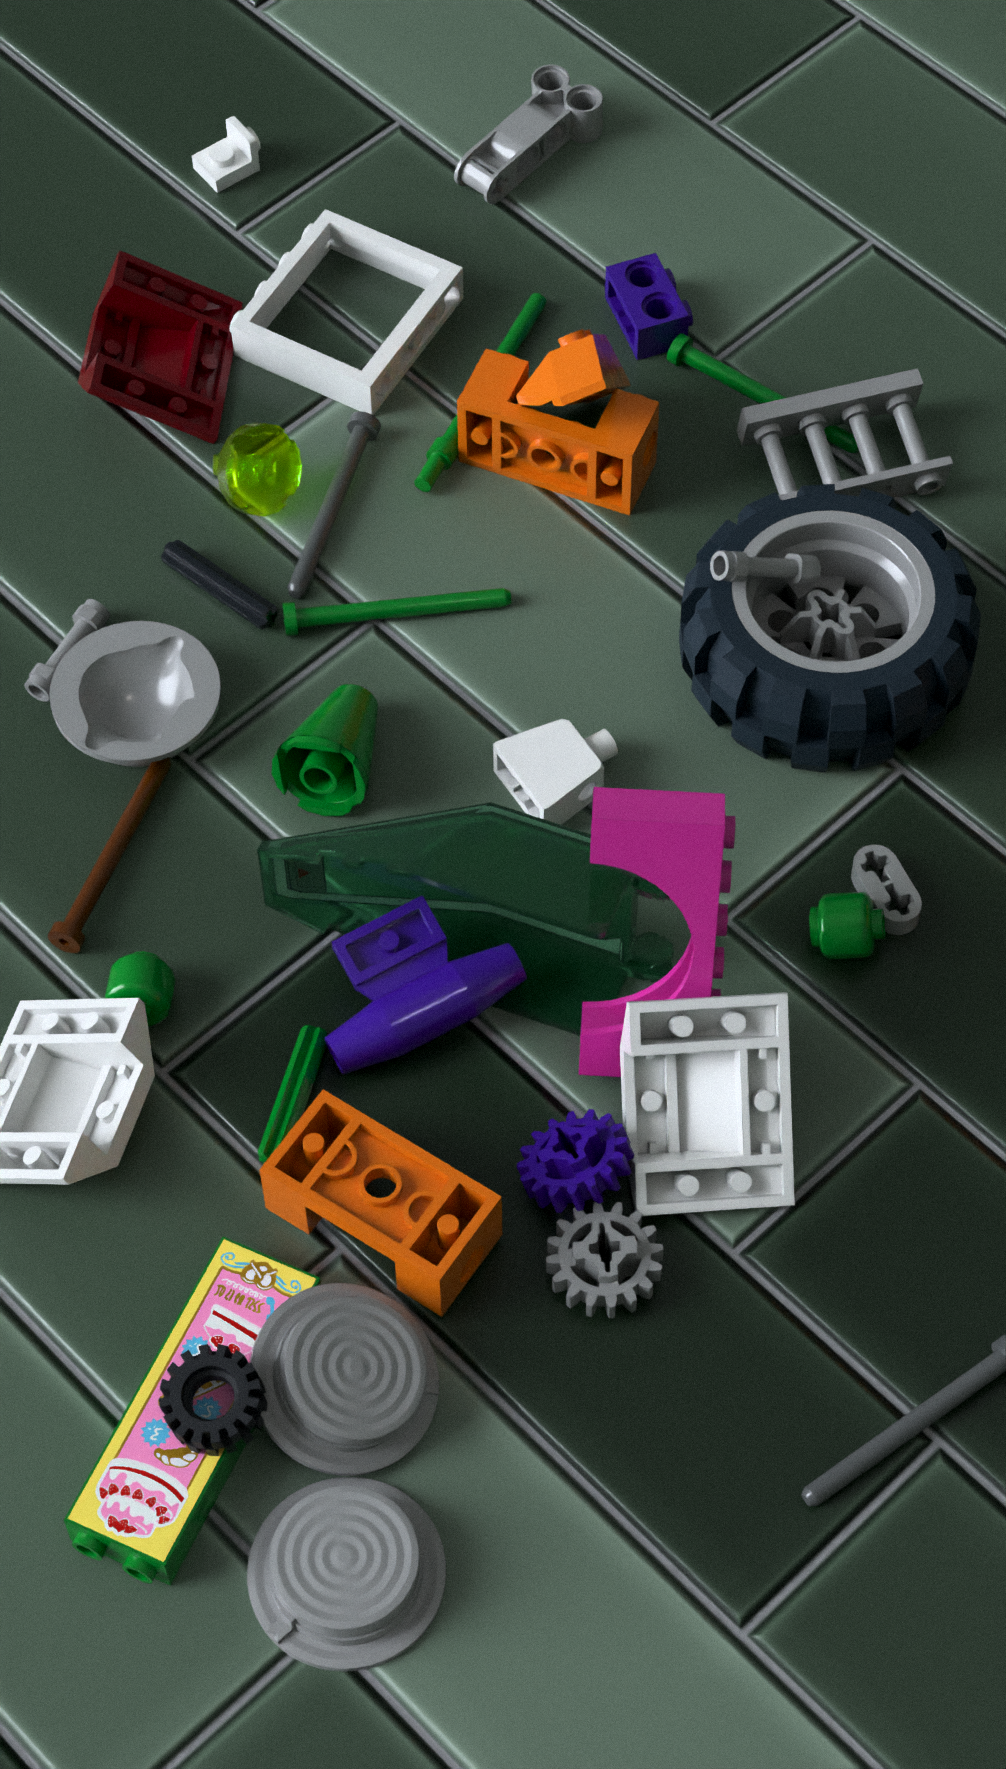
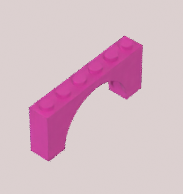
M593 787L590 863L620 868L632 872L656 885L669 896L682 912L688 924L691 937L678 963L668 974L648 988L613 1000L582 1001L579 1075L621 1077L620 1043L627 1002L721 996V989L712 988L713 978L723 979L724 947H717L715 943L716 936H726L728 922V904H719L720 893H730L732 861L722 859L723 848L734 849L735 816H725V794Z

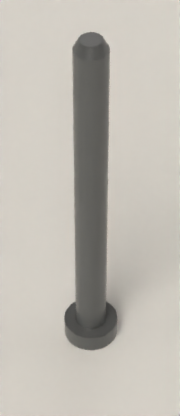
M354 412L347 424V429L351 435L287 586L288 593L293 598H300L306 593L368 441L375 440L381 429L379 420L367 412Z
M1006 1335L1001 1336L991 1344L992 1354L805 1486L801 1494L805 1503L810 1507L820 1505L1006 1371Z

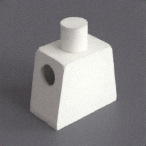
M559 719L493 743L495 774L530 820L554 828L561 826L593 801V787H604V766L602 762L618 754L616 743L606 729H602L583 739L572 723L565 719Z

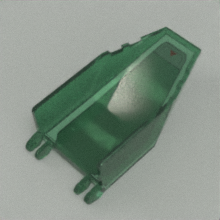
M492 802L261 841L257 849L265 905L321 934H324L327 927L345 935L423 895L447 937L448 962L509 943L518 955L526 972L527 979L493 1004L492 1007L581 1036L582 1001L596 1002L617 999L628 976L645 981L658 982L673 968L671 960L673 959L674 947H672L673 943H670L669 939H665L664 936L659 937V934L650 931L636 936L638 895L649 899L656 898L657 901H670L666 893L653 883L632 872L607 865L591 864V834Z

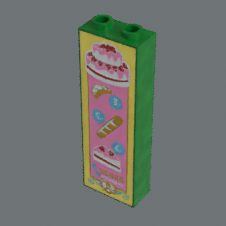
M224 1236L221 1238L64 1519L70 1539L73 1541L72 1546L78 1552L98 1561L107 1556L123 1564L122 1569L127 1574L141 1582L151 1584L155 1578L171 1586L246 1443L243 1439L236 1442L235 1445L238 1451L228 1454L225 1448H220L219 1456H209L205 1449H201L200 1454L191 1451L186 1443L182 1444L176 1438L163 1418L165 1415L159 1405V1398H164V1394L160 1390L162 1379L170 1380L171 1376L167 1369L172 1362L180 1367L184 1363L181 1354L189 1350L192 1356L200 1354L198 1346L208 1344L212 1351H217L218 1344L228 1346L231 1353L234 1354L238 1350L250 1363L257 1335L270 1315L295 1294L321 1285L320 1277ZM210 1381L202 1385L193 1398L195 1414L209 1420L224 1416L231 1409L234 1402L233 1388L223 1381Z

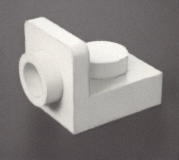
M235 116L226 119V138L192 155L193 168L217 193L260 171L258 151L261 149L259 138L251 127H245Z

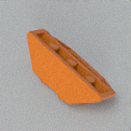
M581 329L558 339L560 348L552 350L546 355L516 398L519 405L543 406L545 404H553L554 406L590 403L613 394L615 389L622 390L631 385L606 335L592 334L590 329L585 331Z

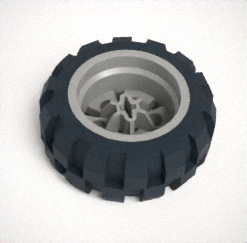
M835 484L801 486L796 497L781 500L777 493L774 492L746 505L738 514L737 524L727 519L697 552L696 565L686 575L681 602L679 644L682 668L692 680V693L716 725L719 727L731 722V736L737 744L764 759L768 757L771 751L790 756L791 767L794 769L824 773L828 768V762L850 761L853 771L884 764L893 757L895 745L899 744L909 752L945 724L946 714L961 703L972 675L979 638L981 612L975 603L977 588L957 548L946 550L948 540L943 531L918 510L910 516L897 511L894 497L865 488L861 489L859 497L835 494ZM717 551L745 552L748 557L785 558L788 553L815 555L819 559L821 572L818 580L813 584L786 583L783 578L747 577L744 582L717 581L711 574L710 562L712 556ZM791 600L795 608H791L785 601ZM899 635L900 639H885V637ZM804 642L810 643V645L812 646L811 651L807 648ZM823 653H830L833 657H823L822 655Z

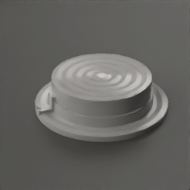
M129 621L101 628L90 633L72 646L55 669L51 680L49 698L53 718L58 729L78 750L105 762L129 767L149 766L151 762L176 756L203 735L212 723L219 708L221 681L215 660L208 649L194 636L165 623Z
M351 1283L322 1284L303 1290L282 1303L270 1315L258 1333L253 1345L250 1362L264 1384L266 1390L264 1396L268 1402L267 1411L261 1412V1416L264 1419L262 1426L271 1439L286 1454L311 1469L339 1476H356L379 1471L397 1462L410 1452L421 1440L432 1421L439 1395L440 1379L433 1348L416 1319L394 1299L377 1290Z
M337 1477L322 1480L301 1488L288 1496L268 1515L261 1525L248 1558L247 1585L249 1598L256 1618L265 1633L282 1651L294 1659L329 1671L347 1672L373 1668L391 1661L406 1652L425 1634L432 1624L443 1600L446 1585L444 1548L439 1533L427 1513L418 1503L399 1489L377 1480L362 1477Z

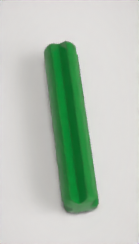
M305 1025L300 1030L258 1149L259 1161L262 1164L267 1161L304 1113L327 1046L324 1037L327 1036V1031L321 1027Z

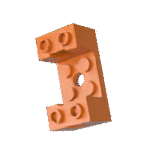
M486 348L457 400L459 462L630 516L656 464L659 402L640 394L615 389L596 428H591L577 421L566 420L540 412L533 407H529V405H519L516 396L529 379V361Z
M324 1089L259 1169L266 1209L308 1235L323 1217L395 1262L397 1290L441 1317L503 1235L502 1196ZM378 1178L389 1179L396 1185L393 1193L383 1198L373 1197L365 1189L372 1180Z

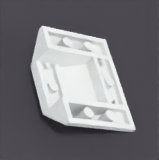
M788 993L627 1002L620 1043L623 1127L631 1142L630 1145L635 1157L627 1161L631 1168V1174L628 1175L634 1211L639 1210L642 1216L795 1205Z
M140 998L20 1001L0 1045L1 1184L69 1185L119 1165L155 1077L145 1003Z

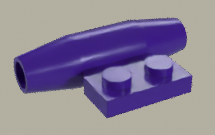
M421 895L331 942L332 949L355 990L372 1000V1002L324 1037V1040L343 1075L403 1056L476 1018L527 979V975L518 955L509 943L448 962L447 937L425 898Z

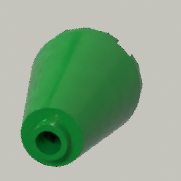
M343 684L338 686L279 746L272 759L271 774L277 788L284 795L288 790L300 799L297 806L305 811L322 816H343L350 813L353 806L362 803L369 787L379 708L374 695L359 685Z

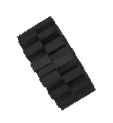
M208 1344L198 1346L200 1354L192 1356L188 1350L181 1354L184 1363L180 1367L174 1362L168 1367L167 1371L171 1378L169 1381L165 1379L161 1381L160 1390L164 1394V1398H159L160 1409L165 1415L163 1418L176 1438L182 1444L186 1443L191 1451L200 1454L201 1449H205L209 1456H219V1449L225 1448L228 1454L238 1451L235 1445L236 1442L243 1439L247 1445L254 1439L250 1432L253 1427L261 1429L264 1423L261 1412L267 1411L268 1404L264 1396L266 1390L251 1362L247 1361L241 1352L236 1350L233 1354L228 1346L218 1344L217 1351H212ZM223 1381L234 1390V1402L231 1409L224 1416L212 1420L201 1418L195 1414L193 1398L197 1390L207 1382Z

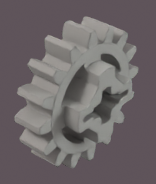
M594 1201L593 1213L587 1215L583 1210L577 1212L574 1207L573 1223L571 1224L566 1220L559 1219L556 1222V1234L558 1237H548L547 1253L550 1256L546 1257V1273L554 1275L552 1277V1290L554 1293L568 1290L566 1305L569 1308L574 1307L580 1301L586 1303V1316L592 1317L596 1312L597 1306L605 1307L609 1318H615L616 1305L623 1304L631 1313L634 1312L637 1304L636 1295L638 1294L643 1298L650 1299L653 1296L652 1282L661 1280L662 1265L658 1262L663 1260V1245L654 1243L656 1241L657 1229L654 1225L640 1228L642 1213L639 1210L632 1213L629 1217L622 1215L623 1207L621 1202H616L611 1212H604L602 1204ZM587 1235L583 1241H578L579 1239ZM600 1246L603 1247L604 1256H607L610 1263L609 1272H606L605 1264L601 1262L599 1255ZM632 1276L628 1281L620 1284L625 1277Z

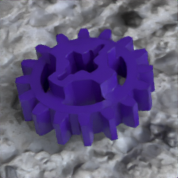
M589 1109L581 1119H577L574 1111H570L567 1114L566 1122L558 1123L552 1118L548 1120L550 1129L547 1132L533 1131L531 1136L535 1144L521 1147L520 1152L524 1160L517 1163V1169L521 1175L520 1180L529 1198L534 1197L538 1206L542 1209L552 1202L555 1211L561 1213L568 1203H573L578 1212L583 1210L585 1200L593 1199L598 1204L604 1202L602 1192L606 1189L618 1191L621 1188L617 1176L631 1174V1168L627 1161L635 1157L630 1145L631 1142L622 1123L615 1124L612 1115L609 1113L598 1119L595 1110Z

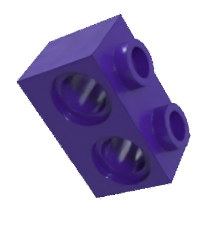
M656 253L606 266L605 299L637 360L668 352L672 342L680 333L688 336V327L693 325L690 305L687 300L679 298L672 271L669 268L664 269Z

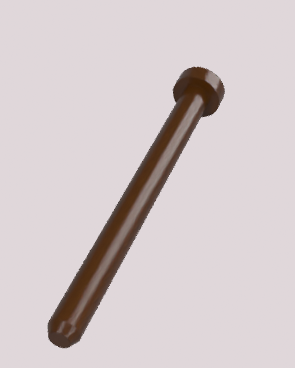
M170 757L150 763L64 922H55L50 929L48 939L58 949L68 953H78L85 942V935L82 933V929L171 768Z

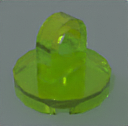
M262 422L242 425L227 438L220 453L213 455V475L218 476L220 491L227 503L240 513L263 517L277 513L286 506L283 503L289 495L294 496L299 486L302 470L299 448L294 440L289 439L288 435L284 432L285 430L278 425Z

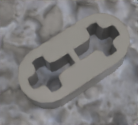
M874 844L864 846L857 851L853 859L851 880L857 892H866L870 895L874 909L884 910L885 932L894 935L909 933L919 923L922 900L896 855L890 849ZM871 864L876 870L884 868L882 882L874 871L865 872L866 865ZM890 896L899 909L907 907L906 915H901L897 910L889 911Z

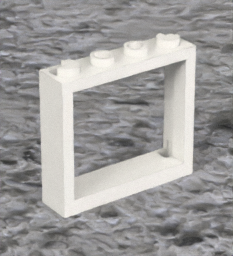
M325 209L314 224L310 223L305 228L301 240L292 251L286 252L282 256L278 268L269 279L259 284L254 297L247 306L234 315L230 324L234 356L353 409L374 415L464 298L463 267ZM330 249L425 289L362 371L266 329Z

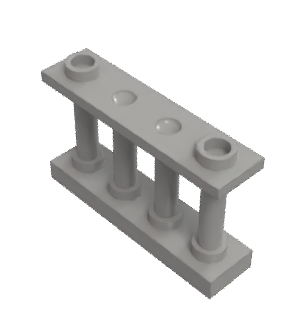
M918 368L744 407L741 410L737 427V434L742 447L752 444L763 447L779 493L778 496L781 500L794 498L799 491L795 485L780 442L782 437L801 434L807 437L823 485L835 484V494L859 497L861 489L865 488L891 497H899L916 492L919 495H927L945 486L953 465L951 456L933 460L929 459L911 409L916 407L924 385ZM883 414L894 416L911 465L889 470L885 469L868 418ZM839 424L851 427L868 475L846 480L841 479L824 431L825 427Z

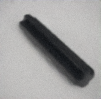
M175 540L165 545L164 552L161 555L164 564L257 628L264 630L275 623V618L279 612L274 604L182 541Z

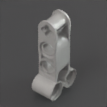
M548 64L537 68L533 72L531 79L532 96L464 154L455 169V182L460 186L468 185L484 195V200L487 203L493 205L503 199L570 139L578 143H588L596 140L602 134L603 96L599 89L589 84H579L571 87L569 73L561 66Z

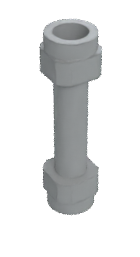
M717 551L711 558L710 571L713 578L717 581L744 582L747 577L783 578L786 583L813 584L820 576L821 565L815 555L788 553L785 558L748 557L745 552Z
M88 599L78 607L72 615L74 626L46 664L37 663L29 673V678L24 686L31 696L43 702L49 701L51 680L63 656L82 638L106 627L105 623L109 619L110 613L103 604L96 600Z

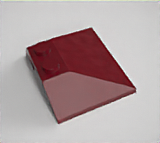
M120 250L92 316L78 384L91 395L214 444L218 438L234 352L230 324L234 315L242 309L243 302Z

